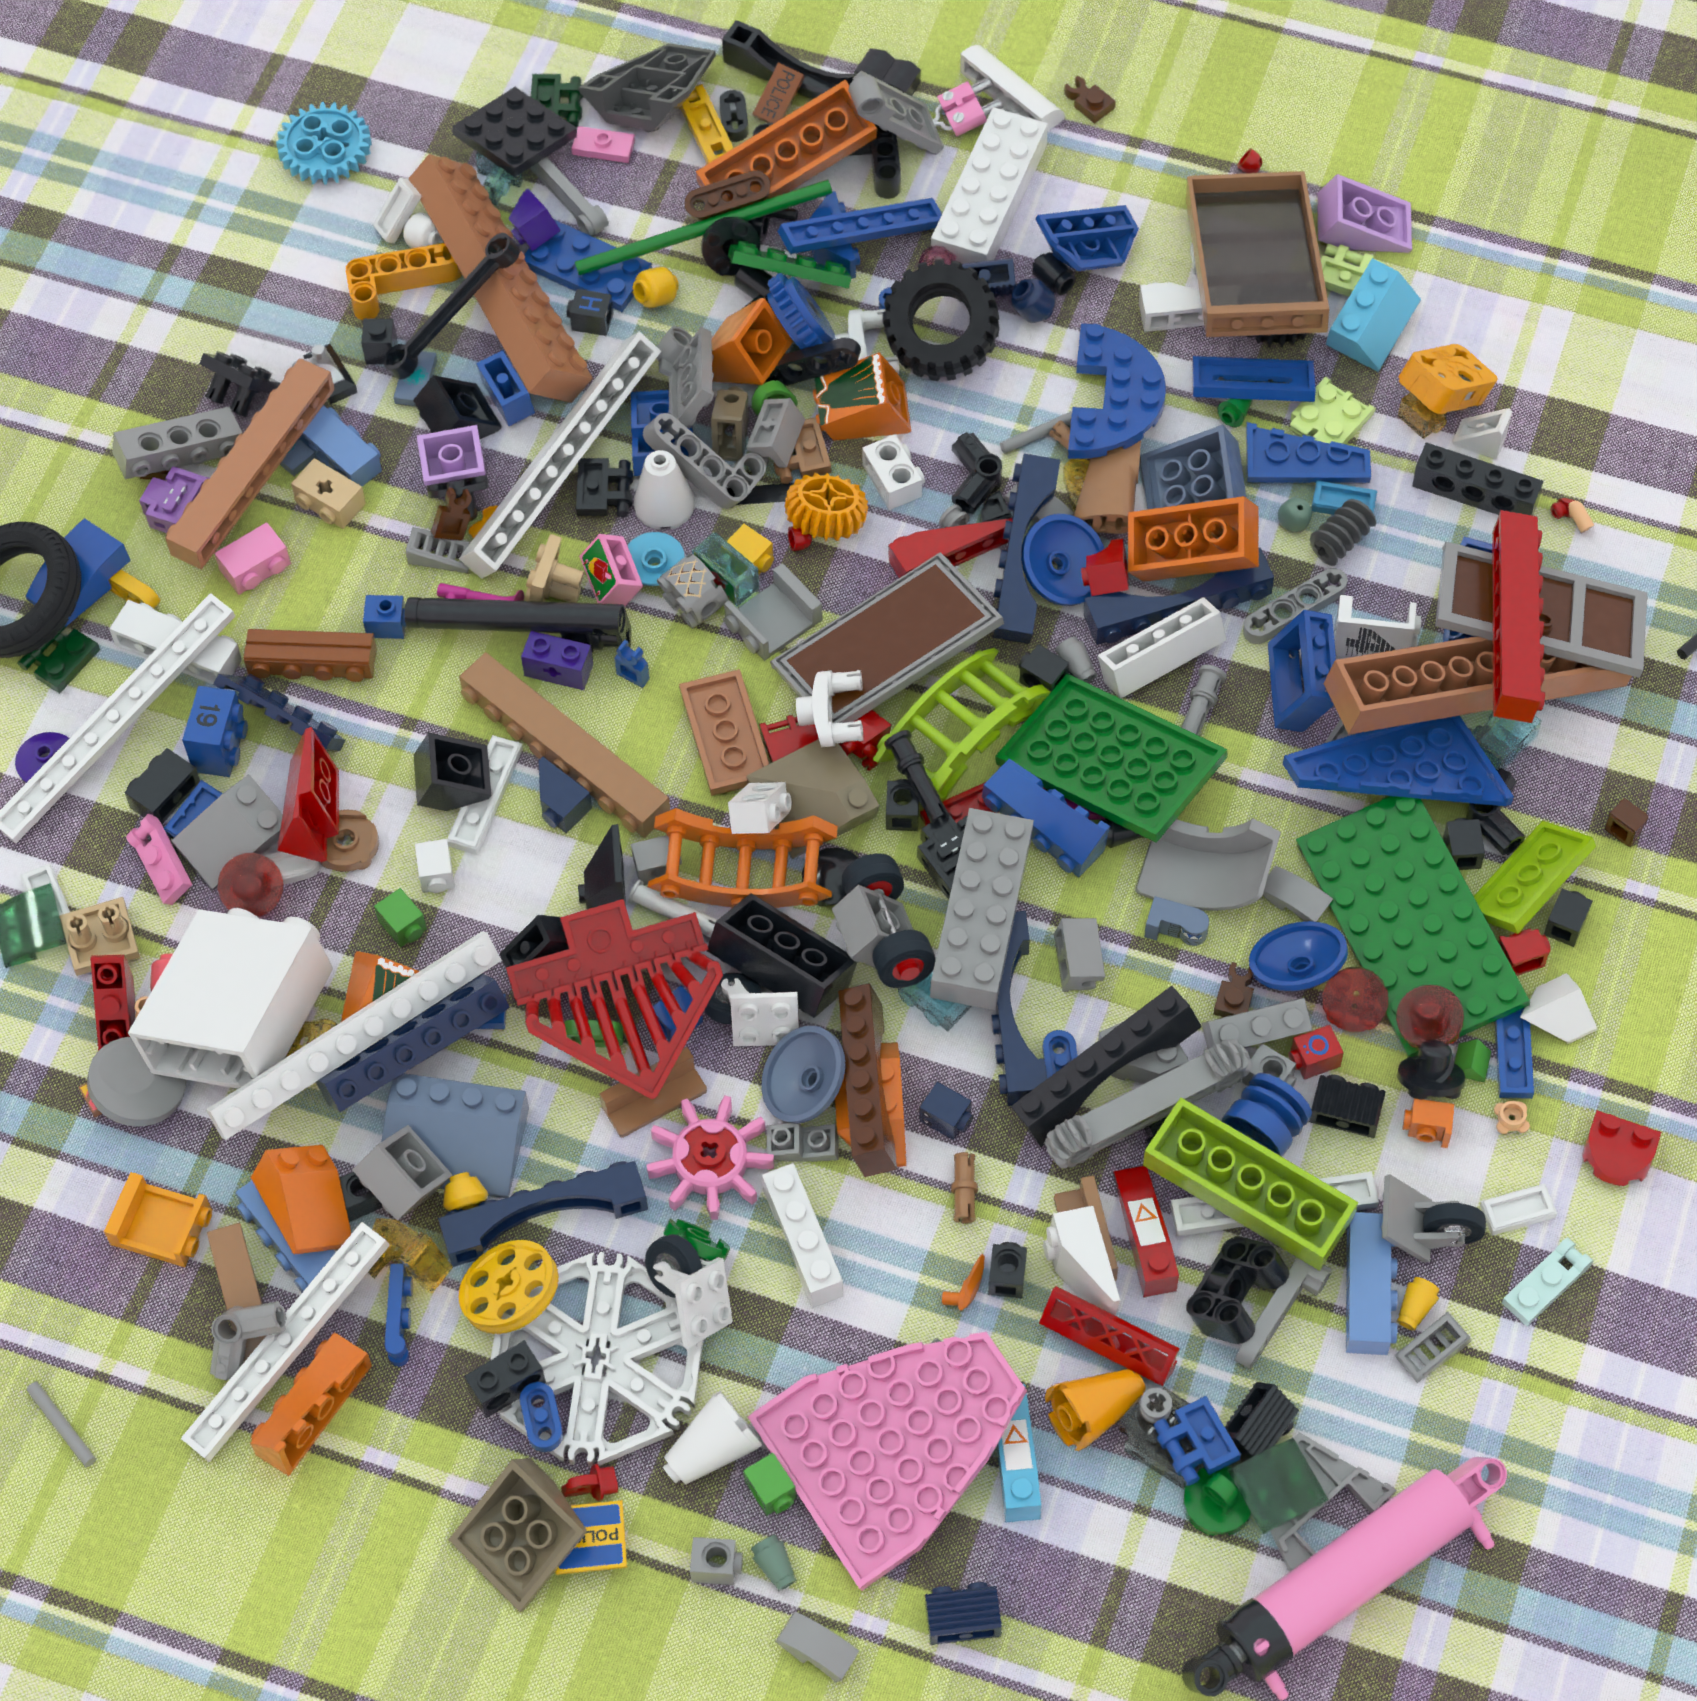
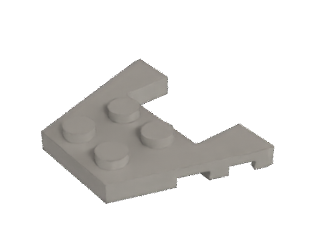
M1301 1433L1296 1435L1247 1480L1289 1572L1316 1553L1297 1533V1530L1344 1487H1347L1370 1513L1380 1507L1397 1491L1385 1482L1383 1484L1371 1477L1370 1473L1362 1468H1356L1338 1458V1454Z

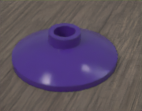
M44 732L26 740L19 748L15 758V767L19 777L27 783L70 738L56 732ZM45 753H49V755L46 757H40Z

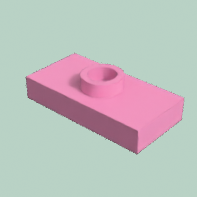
M578 126L577 137L574 139L571 148L572 155L629 163L635 143V134Z

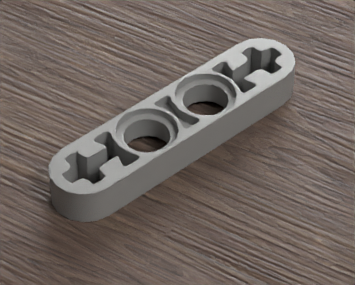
M1337 568L1324 570L1251 613L1244 621L1243 635L1245 639L1253 644L1265 643L1275 637L1303 610L1318 612L1340 599V595H1345L1348 578L1346 574ZM1328 581H1330L1333 584L1336 582L1339 583L1338 587H1336L1333 584L1327 587ZM1309 593L1314 595L1317 601L1312 604H1306L1299 597L1302 594ZM1279 608H1285L1292 615L1289 618L1281 619L1274 612ZM1252 625H1255L1257 628L1264 625L1263 631L1261 632L1259 629L1252 630Z

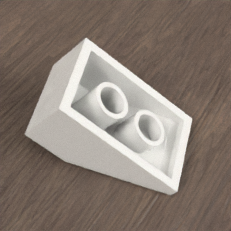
M1088 1206L1054 1213L1050 1227L1046 1228L1047 1240L1043 1241V1249L1047 1261L1052 1260L1055 1272L1079 1298L1116 1316L1120 1297L1094 1207Z

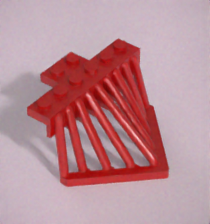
M624 899L559 917L569 949L506 967L516 1006L526 1004L525 1023L528 1033L650 1099H655L723 976L720 964L700 953L709 949L707 943L704 942L696 912L635 930L632 929ZM685 957L688 961L707 972L701 984L683 965L680 958ZM662 963L669 967L691 995L692 1001L685 1013L682 1011L665 979L660 966ZM642 969H646L676 1027V1031L669 1043L647 993L641 973ZM626 974L657 1050L659 1062L653 1072L627 1002L620 978L621 975ZM606 980L639 1076L627 1070L599 983ZM581 987H587L610 1060L596 1053L595 1041L583 1004ZM560 993H567L581 1044L567 1037ZM540 999H547L552 1029L539 1022Z

